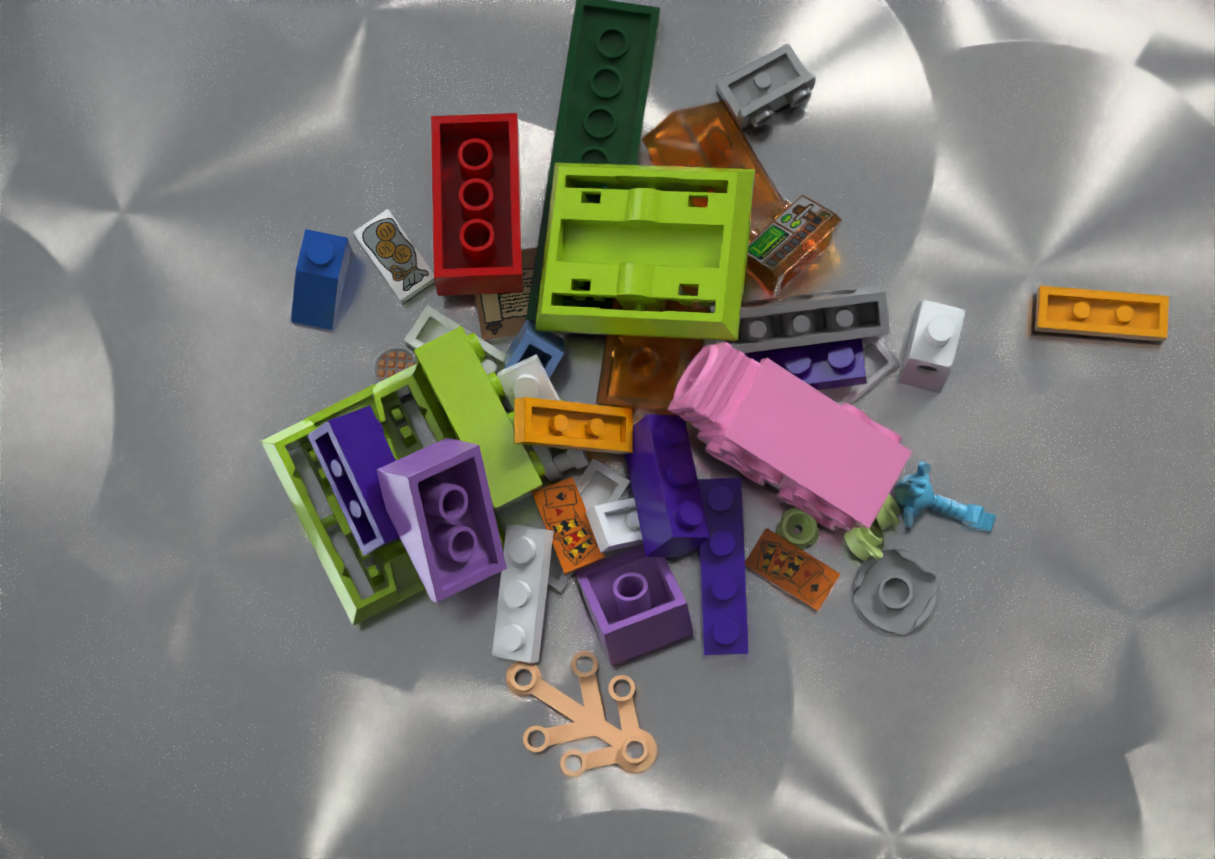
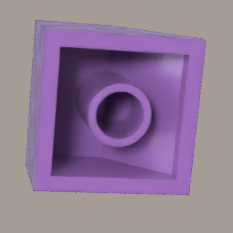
M644 545L621 552L575 571L596 633L611 666L693 635L687 602L665 557H646Z

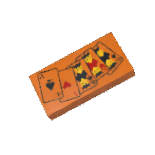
M573 476L532 492L546 530L554 531L552 545L564 575L606 559L604 552L601 553L586 515V508Z
M768 528L764 530L745 561L746 569L816 613L841 575Z

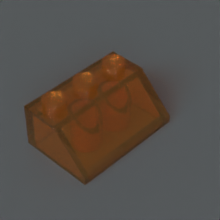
M724 101L675 110L642 138L649 151L650 158L656 166L754 169L755 177L750 229L788 207ZM691 198L695 206L707 207L708 198Z
M681 286L685 293L698 296V287ZM615 298L611 299L610 309L633 310L624 309ZM666 300L665 311L708 313L709 310L707 306H700V302L692 301L690 306L681 305L678 301ZM606 335L596 403L602 406L633 409V414L640 416L647 414L678 415L669 411L668 407L674 398V392L681 376L690 362L703 348L704 339Z

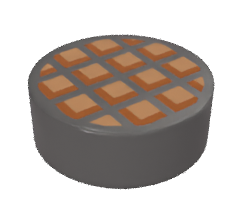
M395 348L385 351L379 356L375 364V376L378 383L417 364L413 355L406 350Z

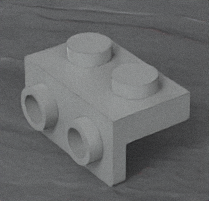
M788 42L717 81L715 88L740 129L750 124L756 128L770 121L776 115L774 111L786 104H789L790 107H795L810 98L817 77L812 70L806 71Z

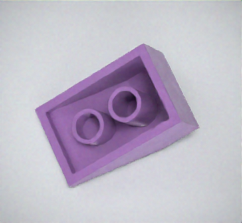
M445 438L376 469L386 511L431 601L438 603L507 569L480 445Z

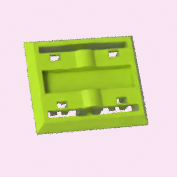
M555 163L535 330L738 341L755 170ZM585 194H600V203L589 202ZM691 198H708L707 207L695 206ZM586 282H591L590 291H586L579 287H585ZM681 286L698 287V296L685 293ZM564 296H572L575 300L584 301L586 297H593L594 301L606 302V298H615L624 309L633 310L563 306ZM666 300L678 301L681 305L690 306L693 301L700 302V306L712 307V302H715V312L665 311Z
M419 363L377 384H373L261 441L353 626L425 590V587L402 541L372 552L380 570H378L376 565L366 570L362 561L370 558L371 553L365 556L362 555L323 468L316 470L313 464L319 459L307 435L328 420L370 405L376 419L379 420L383 427L384 436L394 458L399 460L424 448L399 400L400 397L411 393L436 442L445 438L456 439ZM405 417L408 425L400 429L401 437L393 421L396 422ZM299 447L302 448L333 514L321 519L289 453ZM496 518L502 549L504 550L505 534ZM337 523L347 538L374 592L373 595L362 599L327 531V528Z

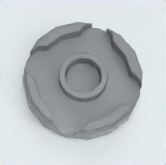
M905 549L882 551L883 557L880 560L871 557L857 569L851 584L852 604L858 617L871 630L886 636H904L919 630L933 616L939 601L938 583L932 567L920 555Z

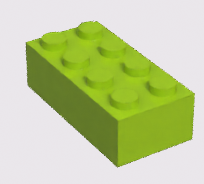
M460 326L414 349L416 361L419 363L456 439L480 445L494 513L532 495V492L540 490L543 485L541 479L546 474L545 469L535 450L527 453L523 444H514V411L507 414L501 403L505 400L504 396L506 394L495 372L486 374L481 364L486 361L484 358L486 355L475 333L466 335L463 327Z

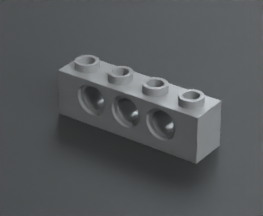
M880 285L742 302L738 341L713 340V344L727 342L732 345V348L743 353L890 335L886 291ZM715 306L709 307L710 313L715 312Z

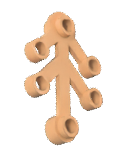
M580 651L574 655L571 662L572 671L579 679L584 706L542 680L541 673L534 663L517 661L509 667L506 674V683L513 694L519 697L533 695L574 721L573 723L550 728H543L538 725L529 727L524 732L523 743L530 752L541 753L548 746L597 736L611 745V747L585 754L578 750L565 752L560 760V766L565 775L578 777L585 770L618 764L627 772L639 773L647 770L654 763L657 756V745L650 733L639 729L633 702L635 684L630 677L617 675L610 681L608 687L610 697L617 701L621 730L605 721L595 674L598 668V661L593 653ZM581 657L590 658L593 662L592 670L587 673L578 671L576 668L577 660ZM520 670L529 671L532 675L530 684L526 686L518 685L515 682L517 672ZM625 681L629 684L630 692L627 696L619 697L614 693L613 686L616 682ZM539 731L544 734L545 742L541 747L534 748L529 745L528 737L532 732ZM631 742H638L643 746L644 753L640 758L633 759L628 756L626 748ZM571 755L579 756L582 760V767L577 772H571L565 767V761Z

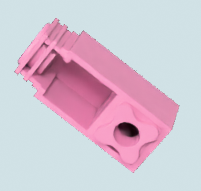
M727 342L703 346L681 376L674 392V398L668 407L669 411L678 414L680 418L689 421L700 430L696 438L707 444L705 451L711 456L732 466L746 478L759 485L764 486L767 482L779 490L777 496L781 500L808 514L820 525L834 531L837 527L847 531H851L852 528H870L912 453L911 450L900 444L902 438L897 433L874 422L860 409L847 403H843L841 406L770 359L764 358L758 363L754 359L746 357L740 350L732 348V345Z

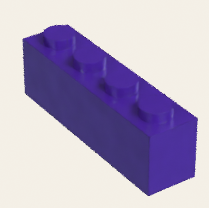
M742 478L698 479L710 535L708 540L698 546L702 660L746 659L749 654Z

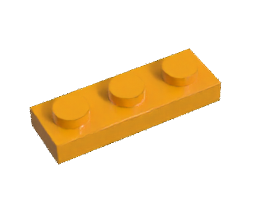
M1040 285L1037 289L1035 331L1164 342L1167 339L1169 296Z
M531 397L514 399V444L615 454L632 453L633 409Z

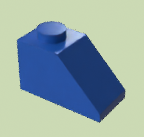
M305 229L295 270L291 311L292 324L334 331L352 254V248L347 237Z

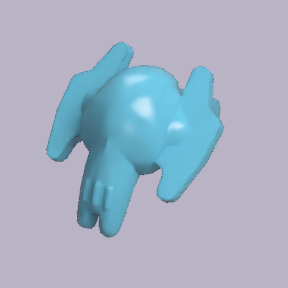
M920 461L917 473L904 476L895 486V499L904 509L903 518L906 527L912 528L915 516L929 507L932 511H938V513L946 514L948 517L953 516V518L961 520L963 524L986 532L992 531L996 515L984 512V507L974 504L965 505L938 494L934 495L928 476L931 465L927 462Z

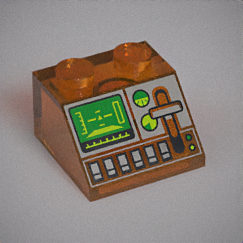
M801 195L793 203L789 199L785 200L770 215L773 221L763 231L756 227L749 235L746 271L772 298L834 243L842 219L836 213L804 195Z

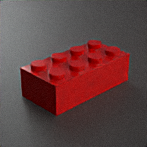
M517 113L431 116L433 263L437 295L524 293L520 133Z

